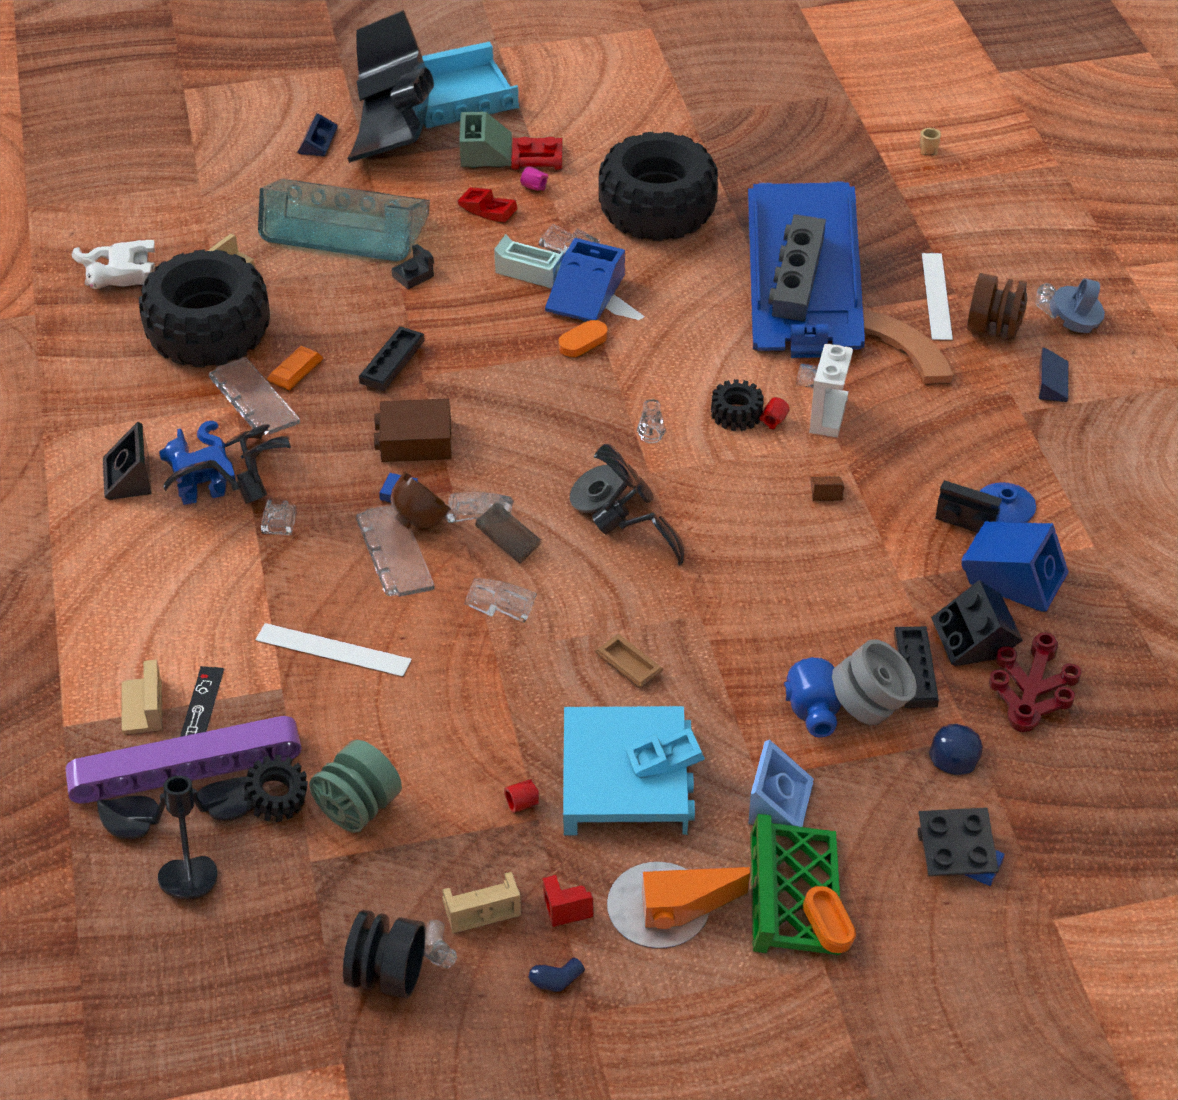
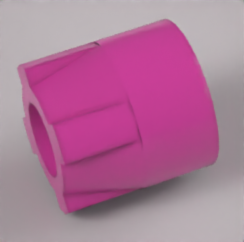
M528 166L521 175V185L529 189L544 191L549 175Z

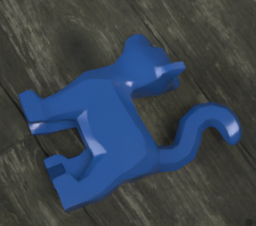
M206 421L197 430V438L210 447L189 453V447L183 431L177 429V438L168 442L165 448L159 451L160 459L172 467L173 473L194 463L215 460L236 482L232 463L226 457L225 443L220 437L208 434L218 429L219 425L215 421ZM214 468L196 470L176 479L179 483L177 484L178 494L182 499L183 505L196 503L198 497L197 484L208 481L211 482L208 487L212 498L225 496L227 480Z

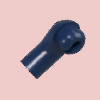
M573 957L561 968L535 965L530 969L528 977L530 982L537 988L561 992L585 971V968L577 958Z

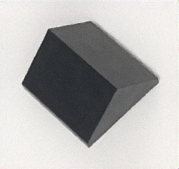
M137 422L103 456L104 498L108 500L152 494L149 451L143 424Z

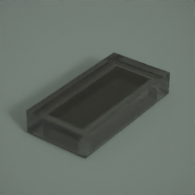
M497 502L475 522V526L519 564L541 544L540 538Z

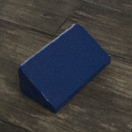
M316 113L297 153L325 156L338 125Z
M1042 347L1039 362V399L1068 402V361L1049 349Z

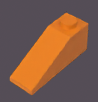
M736 867L643 872L642 900L645 928L668 929L682 926L747 894L750 868Z

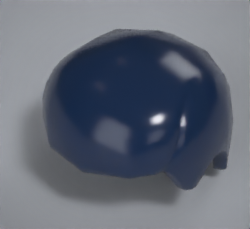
M948 724L941 727L933 737L929 756L933 764L946 773L955 775L968 774L974 771L977 762L980 760L983 745L980 736L970 727L960 724Z

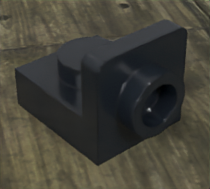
M419 244L412 246L413 258L392 268V277L408 290L434 277V258L428 250H425Z

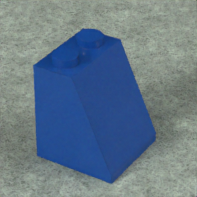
M985 521L961 560L962 568L966 572L971 585L980 580L1002 594V597L1042 612L1047 611L1069 572L1053 523Z

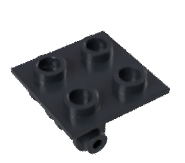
M988 808L918 812L920 827H918L917 831L918 840L923 841L928 877L999 872Z

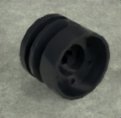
M360 911L353 922L345 946L343 961L344 984L352 988H357L361 984L364 990L371 991L380 978L381 992L383 994L408 999L416 987L423 963L426 946V926L424 922L399 917L390 930L389 917L386 914L380 913L375 918V914L372 911Z

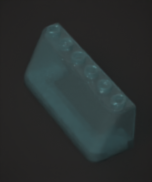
M280 179L260 188L258 232L261 238L267 242L390 261H401L411 253L412 246L415 244L428 218L430 200Z

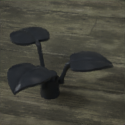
M269 423L257 426L250 431L234 436L225 443V446L228 447L240 441L243 451L241 459L245 458L248 470L236 475L238 481L235 482L215 460H206L179 469L165 481L163 488L166 492L174 480L193 471L214 468L230 483L233 491L240 490L245 504L268 495L258 473L256 457L263 450L291 448L290 438L288 435L276 437L248 450L246 445L248 438L261 439L270 427Z
M611 444L602 445L596 451L594 458L605 462L624 482L611 499L603 505V508L592 515L595 524L607 535L618 526L623 530L629 525L651 520L674 551L678 559V566L681 565L684 560L683 542L664 517H658L655 513H650L626 520L629 511L624 504L638 492L646 503H650L653 500V494L647 483L638 476L634 468L624 460L614 446ZM627 486L632 488L625 497L617 500Z
M181 775L173 776L164 783V793L160 794L159 806L154 799L146 796H127L113 800L98 799L99 817L105 829L113 836L120 839H136L145 836L149 832L150 824L155 825L159 823L166 806L167 811L172 816L179 818L184 860H172L163 865L158 873V883L162 891L170 896L184 900L197 899L205 896L213 889L218 873L217 867L211 858L199 856L190 859L185 816L191 812L195 804L200 812L208 811L209 815L216 820L225 821L242 817L249 811L246 806L247 801H244L243 796L246 777L211 783L202 787L197 792L196 789H192V782L188 777Z

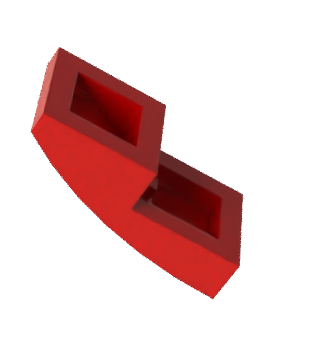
M470 187L457 200L458 205L477 216L505 223L518 209L516 200L494 198L492 189Z

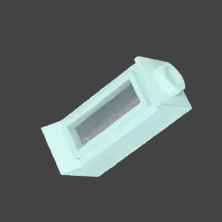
M505 234L494 249L495 273L552 288L563 260L564 252L557 254L514 242Z

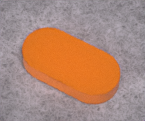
M589 320L562 334L558 341L560 353L567 357H577L604 343L607 340L606 324L598 320Z
M825 886L811 888L803 901V909L820 944L826 950L833 953L848 951L855 940L856 930L839 896L832 889Z

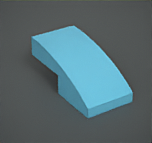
M691 727L660 741L657 735L654 734L625 747L637 777L659 775L705 760Z

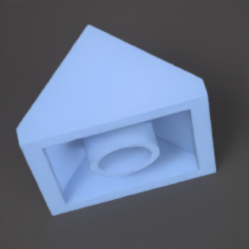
M771 740L764 742L750 796L748 824L754 825L757 814L771 815L772 823L802 827L814 778Z

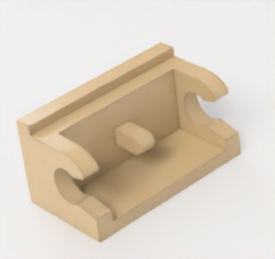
M512 872L504 873L506 880H504L503 884L452 896L450 888L442 889L444 895L442 896L443 904L452 933L521 916L520 893Z

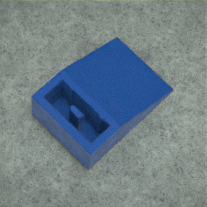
M574 238L564 254L545 306V311L585 322L598 320L625 276V250Z

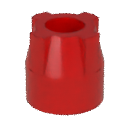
M778 397L771 398L760 416V421L769 426V429H775L790 411L788 403Z
M527 779L504 788L505 799L512 813L539 805V791L532 782V779Z

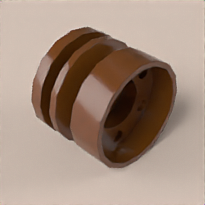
M979 273L970 306L967 330L986 333L990 323L994 322L996 323V336H1001L1004 325H1009L1007 338L1015 339L1016 333L1023 323L1028 300L1026 292L1027 282L1019 281L1015 293L1012 292L1013 279H1008L1004 289L1000 290L998 289V276Z

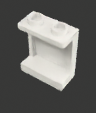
M824 344L814 379L809 433L838 438L848 401L849 392L842 391V389L844 388L853 354V349L850 347Z

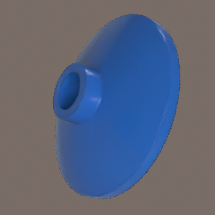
M999 482L989 484L980 490V492L1002 498L998 522L1027 523L1035 514V499L1030 492L1021 486Z

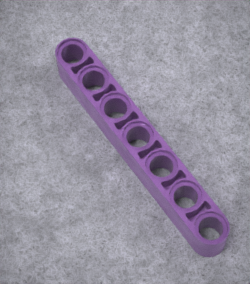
M279 716L77 758L70 761L66 766L68 795L70 800L75 803H89L98 801V799L103 800L164 787V783L168 778L177 775L186 776L193 781L245 770L250 767L253 768L254 762L257 760L263 764V758L266 756H270L271 761H274L275 755H281L280 761L282 762L286 761L287 757L294 759L301 753L302 749L297 725L293 718Z

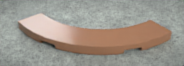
M863 309L865 335H876L881 337L882 342L891 345L899 351H905L911 357V362L918 369L924 384L952 383L953 374L945 356L929 338L900 320Z

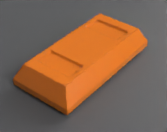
M301 345L270 373L267 381L290 391L324 358L318 352Z

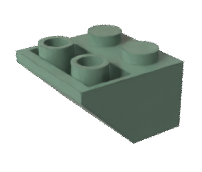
M461 112L459 139L461 167L511 166L512 132L487 112Z

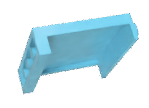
M490 42L422 56L424 64L430 70L434 80V88L429 94L424 121L426 128L460 121L461 112H487L488 114L519 108L518 86H510L493 60V46Z
M684 706L564 707V835H578V822H682L683 835H688V821H695V800H688V793L694 792L693 773H687V767L659 775L637 777L625 747L654 734L657 735L660 741L691 727V720H685Z

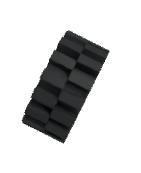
M734 379L733 384L728 380L724 382V386L722 384L717 385V390L714 389L712 394V419H715L717 425L722 423V428L724 429L731 426V431H736V427H740L741 431H745L746 426L750 429L753 428L755 423H760V416L763 413L764 395H762V390L760 388L757 389V385L754 383L748 386L749 381L746 380L741 384L739 379ZM732 404H740L744 406H732Z
M275 755L274 761H271L270 756H266L263 758V764L259 760L254 762L253 768H249L245 780L243 796L244 801H247V808L251 810L255 807L253 815L259 818L261 813L265 814L264 820L269 822L271 816H276V822H282L284 814L287 820L293 817L294 812L298 814L301 806L304 804L308 787L307 775L305 771L301 772L302 766L298 762L291 766L293 759L287 757L285 762L280 761L281 755ZM268 781H279L284 783L289 791L283 796H272L267 794L262 786Z

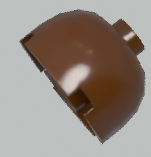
M407 472L401 475L391 492V505L398 513L394 518L408 529L411 525L420 529L431 528L444 519L451 510L450 506L444 504L443 500L423 484L417 483Z

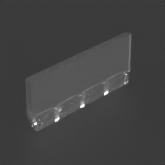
M247 357L216 367L215 370L209 373L211 381L227 400L234 405V408L252 429L269 423L270 427L264 435L267 432L270 435L300 424V418Z
M392 505L366 509V512L356 515V521L387 596L398 594L401 597L435 590L434 582L411 527L409 529L394 518L398 513Z

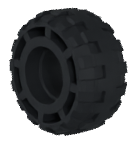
M644 132L642 135H632L625 138L622 143H616L610 149V153L606 154L604 162H601L599 168V202L601 203V209L609 222L615 223V227L623 233H630L633 237L639 239H653V241H663L669 238L674 240L684 237V234H691L700 229L701 224H705L715 210L718 196L717 166L713 162L711 155L707 153V149L700 143L693 142V139L689 137L674 135L672 132Z
M205 249L194 250L192 253L175 255L171 260L163 261L155 267V272L148 274L141 289L142 296L139 297V310L146 338L150 339L152 347L164 358L170 357L172 362L180 365L189 364L193 365V367L205 368L207 365L220 366L227 364L230 360H238L247 355L249 349L253 350L261 342V337L265 334L266 327L269 326V300L263 277L251 263H246L245 258L236 254L230 255L227 251H205Z

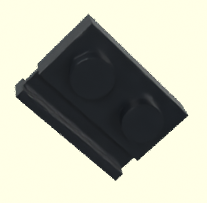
M943 481L940 487L941 492L938 498L935 519L977 533L985 521L998 522L1002 498L949 481Z

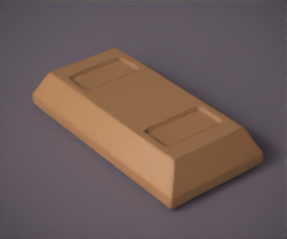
M619 634L595 650L597 655L639 688H642L663 671L661 666Z

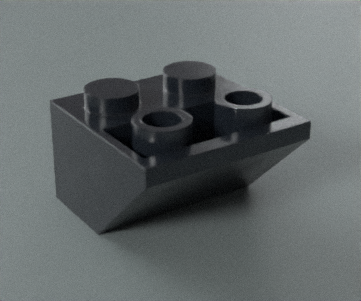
M980 580L931 617L947 656L954 666L996 660L998 650L1001 647L1014 648L1023 641L1002 594Z

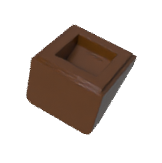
M840 476L811 477L813 501L843 500L844 483Z

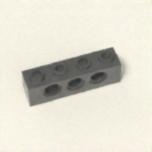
M794 214L791 225L786 224L784 241H787L786 246L781 245L779 262H782L781 267L776 266L773 283H777L776 289L771 288L768 301L769 305H773V317L805 322L824 241L826 219Z

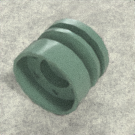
M357 739L350 741L336 754L334 762L327 763L321 772H317L309 782L310 792L324 814L335 824L353 833L364 829L368 822L376 817L378 809L385 808L402 790L400 776L389 759L376 747L368 742Z

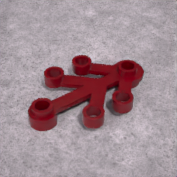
M1042 632L1033 638L1030 652L1034 660L1029 676L1016 662L1017 652L1011 647H1001L997 653L996 662L1006 671L994 670L990 674L989 686L992 690L997 691L1009 706L1007 712L1008 721L1011 727L1019 732L1033 730L1039 724L1041 716L1058 709H1069L1074 702V691L1063 686H1073L1079 683L1082 673L1079 666L1072 663L1065 664L1062 667L1061 673L1042 680L1047 661H1051L1056 657L1058 642L1051 633ZM1010 676L1022 690V700L1009 687ZM1056 689L1054 698L1035 703L1037 696Z

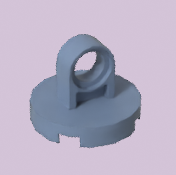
M1084 278L1078 287H1060L1050 300L1049 307L1052 315L1055 318L1059 315L1065 321L1063 326L1076 332L1089 333L1093 328L1097 329L1105 315L1103 306L1097 299L1100 292V283Z

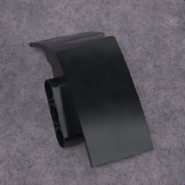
M404 10L356 30L359 74L356 82L359 100H364L359 132L353 149L347 158L349 163L415 143L422 131L427 113L429 94L434 88V80L430 70L424 64L419 46Z

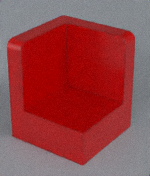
M556 875L542 878L543 900L552 927L594 917L593 896L591 892H586L584 886L561 890Z

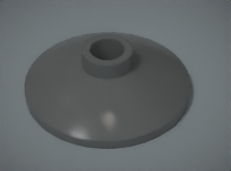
M597 466L585 472L574 483L570 492V502L579 512L592 513L599 511L611 499L624 481L610 466Z

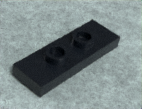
M400 326L359 375V383L385 391L424 343V333Z
M927 626L895 627L894 640L896 650L909 664L917 685L916 695L904 705L905 708L938 707L939 697Z

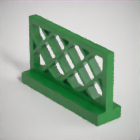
M757 814L750 833L753 952L767 953L769 947L841 955V953H833L826 950L820 944L817 936L812 933L814 930L811 924L806 927L794 915L803 908V901L805 899V896L793 886L801 878L812 888L825 886L832 889L840 898L836 831L772 823L771 815ZM776 836L788 837L795 845L786 851L776 842ZM813 840L827 842L828 850L820 855L809 843ZM800 849L813 860L805 868L792 857ZM783 862L796 872L788 880L777 871V866ZM817 866L829 875V880L824 884H821L809 873ZM784 891L798 902L789 910L778 900V896ZM788 921L799 934L795 937L779 935V926Z

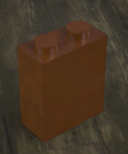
M450 398L380 401V413L374 414L375 431H379V433H374L375 451L380 450L381 462L452 459Z

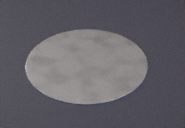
M648 862L634 866L621 874L613 883L607 899L609 917L615 928L632 942L652 948H667L680 945L697 935L705 925L709 913L682 926L668 929L645 928L642 900L643 872L687 869L667 862Z

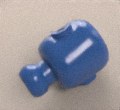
M811 657L796 662L790 668L786 682H784L786 701H790L796 716L805 721L808 732L815 737L823 738L835 731L837 727L835 715L840 710L842 704L835 694L832 673L835 667L828 660Z

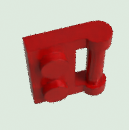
M554 137L513 138L512 170H519V167L528 166L554 167L555 170H562L563 139Z

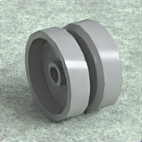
M878 639L868 640L853 652L852 656H848L838 664L832 673L835 694L839 702L853 717L868 725H879L895 709L901 708L916 695L917 685L915 676L909 664L897 650Z

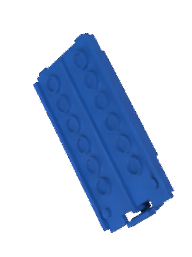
M844 181L830 183L753 184V188H748L753 350H785V341H791V358H821L824 344H828V341H832V345H841L852 349L864 348L865 334L855 186L850 187L849 182L844 183ZM794 214L826 219L824 241L805 322L773 317V305L768 304L771 288L776 289L777 283H773L776 266L781 267L782 262H779L781 245L786 246L787 241H784L786 224L791 225Z

